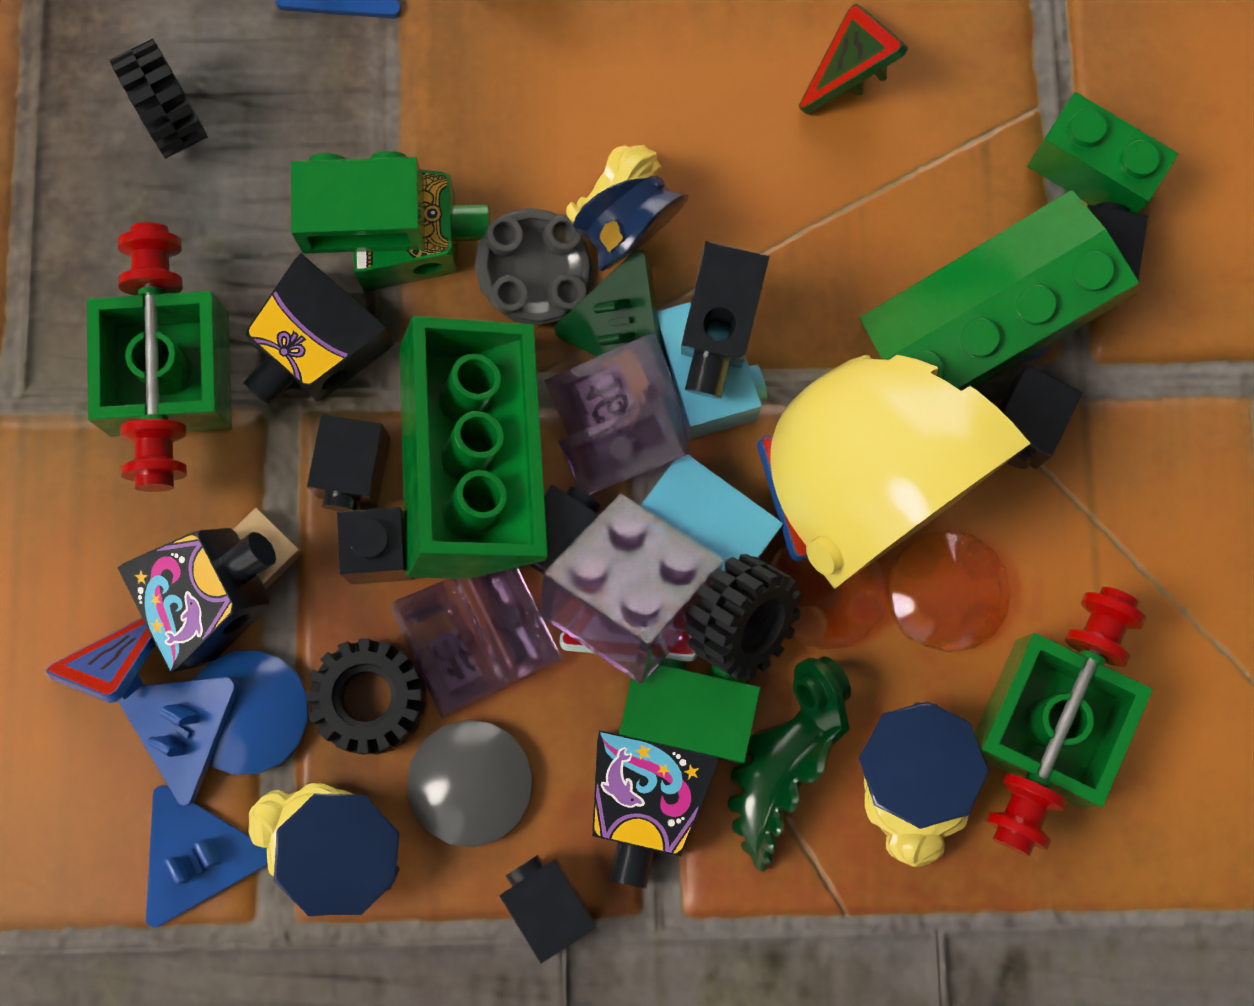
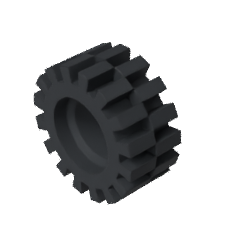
M153 38L109 60L130 102L165 159L208 138L192 105Z
M740 554L739 560L731 557L725 561V571L716 567L711 572L712 584L709 587L702 584L697 592L698 595L702 596L700 604H691L688 614L694 617L695 620L686 624V634L691 636L687 640L689 648L694 650V653L738 680H742L743 676L748 679L755 677L757 668L765 671L771 666L770 656L772 654L777 657L781 655L785 648L780 644L784 637L792 638L795 629L790 627L791 621L799 620L801 609L795 606L802 601V593L796 590L799 585L794 579L755 556Z
M367 638L359 639V642L356 643L346 641L337 645L339 650L333 654L327 652L320 659L323 662L318 671L313 669L309 680L313 681L311 691H306V702L311 703L312 712L308 714L312 723L319 727L321 730L319 734L326 741L332 742L337 748L362 755H377L386 753V750L392 747H399L405 743L404 739L410 733L414 734L419 726L417 721L420 714H424L426 703L423 702V693H426L424 681L420 678V671L403 652L383 641L376 642ZM363 673H375L382 676L388 683L391 691V701L386 712L378 719L369 722H361L352 718L344 705V692L347 685L353 678Z

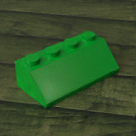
M1071 190L859 318L882 360H889L896 355H901L937 366L936 376L962 391L969 386L974 389L1135 296L1139 281L1106 228L1076 193Z
M412 316L399 347L406 577L469 579L545 561L548 554L534 324Z

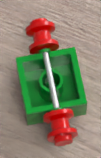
M141 222L132 225L129 232L123 233L118 237V251L131 257V270L118 276V288L122 292L134 296L87 299L88 420L110 437L121 436L123 439L134 443V460L121 465L122 478L134 481L135 489L138 491L162 492L174 489V481L187 476V465L174 459L173 442L185 438L186 432L232 429L229 313L212 291L179 293L183 289V279L179 274L170 271L169 258L177 256L182 252L181 238L170 233L166 225L155 222Z
M1103 586L1100 593L1086 592L1084 594L1081 605L1090 613L1084 629L1069 630L1065 638V642L1080 652L1079 654L1036 633L1029 634L1015 641L974 733L985 762L1008 772L1002 782L1012 794L1004 812H989L985 821L997 829L993 836V840L1020 854L1030 856L1034 846L1043 850H1048L1051 839L1042 830L1049 811H1064L1068 802L1080 808H1103L1153 690L1104 666L1105 663L1118 667H1125L1127 665L1130 654L1121 646L1127 629H1142L1146 621V616L1136 609L1139 601L1132 595L1107 586Z

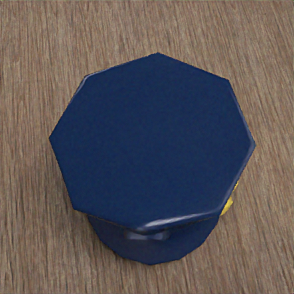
M622 145L616 147L608 156L605 171L596 182L590 195L587 198L580 197L577 201V206L570 202L566 208L567 216L573 223L576 232L586 236L598 250V268L601 271L611 269L647 242L688 201V195L669 190L665 186L664 180L658 176L662 166L657 161V153L647 149L645 145L631 147Z
M916 702L912 706L882 714L859 756L864 773V797L867 816L871 823L877 825L885 833L886 850L889 854L912 867H921L936 861L944 853V838L966 827L971 809L989 773V768L979 748L971 723L930 702Z
M322 783L306 784L301 790L291 794L280 790L271 791L261 797L249 811L248 832L251 842L267 849L268 870L273 876V881L308 916L362 915L386 890H390L395 882L397 873L400 870L399 866H397L399 832L366 795H354L346 790L336 789Z

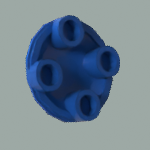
M259 650L233 651L211 661L194 680L234 677L239 682V690L209 765L233 775L260 774L270 768L285 764L300 744L308 723V702H306V692L302 677L281 658Z

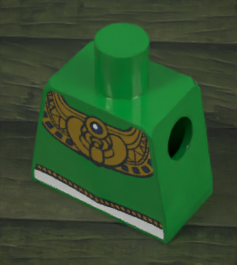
M421 169L424 179L425 250L354 252V273L363 291L450 275L456 272V241H481L490 225L489 204L456 205L451 176L445 172Z

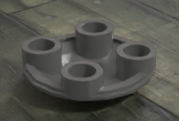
M526 208L508 212L491 222L477 246L475 271L481 292L495 310L515 322L539 326L560 321L586 297L590 287L592 262L586 242L581 237V234L576 232L568 216L557 215L551 211Z
M463 720L442 726L422 742L410 763L407 791L412 811L427 832L451 845L476 847L499 840L519 823L530 803L534 778L526 753L511 734L489 722Z

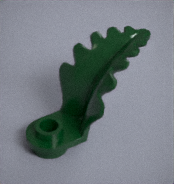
M823 656L819 659L806 658L795 666L793 692L800 705V711L789 721L752 734L749 739L747 752L753 757V760L734 767L730 775L731 780L745 790L742 794L729 797L727 801L729 810L741 815L732 822V830L746 839L741 842V848L750 855L754 866L761 872H765L771 867L773 862L771 854L777 851L775 837H779L784 830L783 811L792 813L796 810L800 802V786L802 782L812 783L825 773L827 760L833 745L850 730L844 702L848 701L851 696V686L841 666L829 657Z

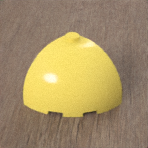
M870 355L851 359L819 377L799 393L784 410L776 425L771 445V472L777 497L790 524L806 544V552L810 563L818 572L824 574L834 589L936 519L1031 444L1014 423L976 389L969 386L960 391L947 381L937 377V366L901 355H896L889 360L871 359Z

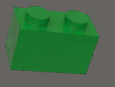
M1074 92L1027 167L1066 191L1073 190L1081 200L1090 205L1103 202L1118 203L1126 206L1129 212L1139 214L1152 198L1179 153L1079 93Z
M381 151L374 153L371 158L345 159L338 154L319 153L312 155L307 161H291V234L302 253L425 250L424 179L417 157H407L405 154L396 151Z
M649 658L647 662L635 659L619 735L719 757L718 760L740 765L745 763L760 687L746 684L747 678L743 676L742 680H738L715 666H711L709 675L685 670L686 661L671 658Z

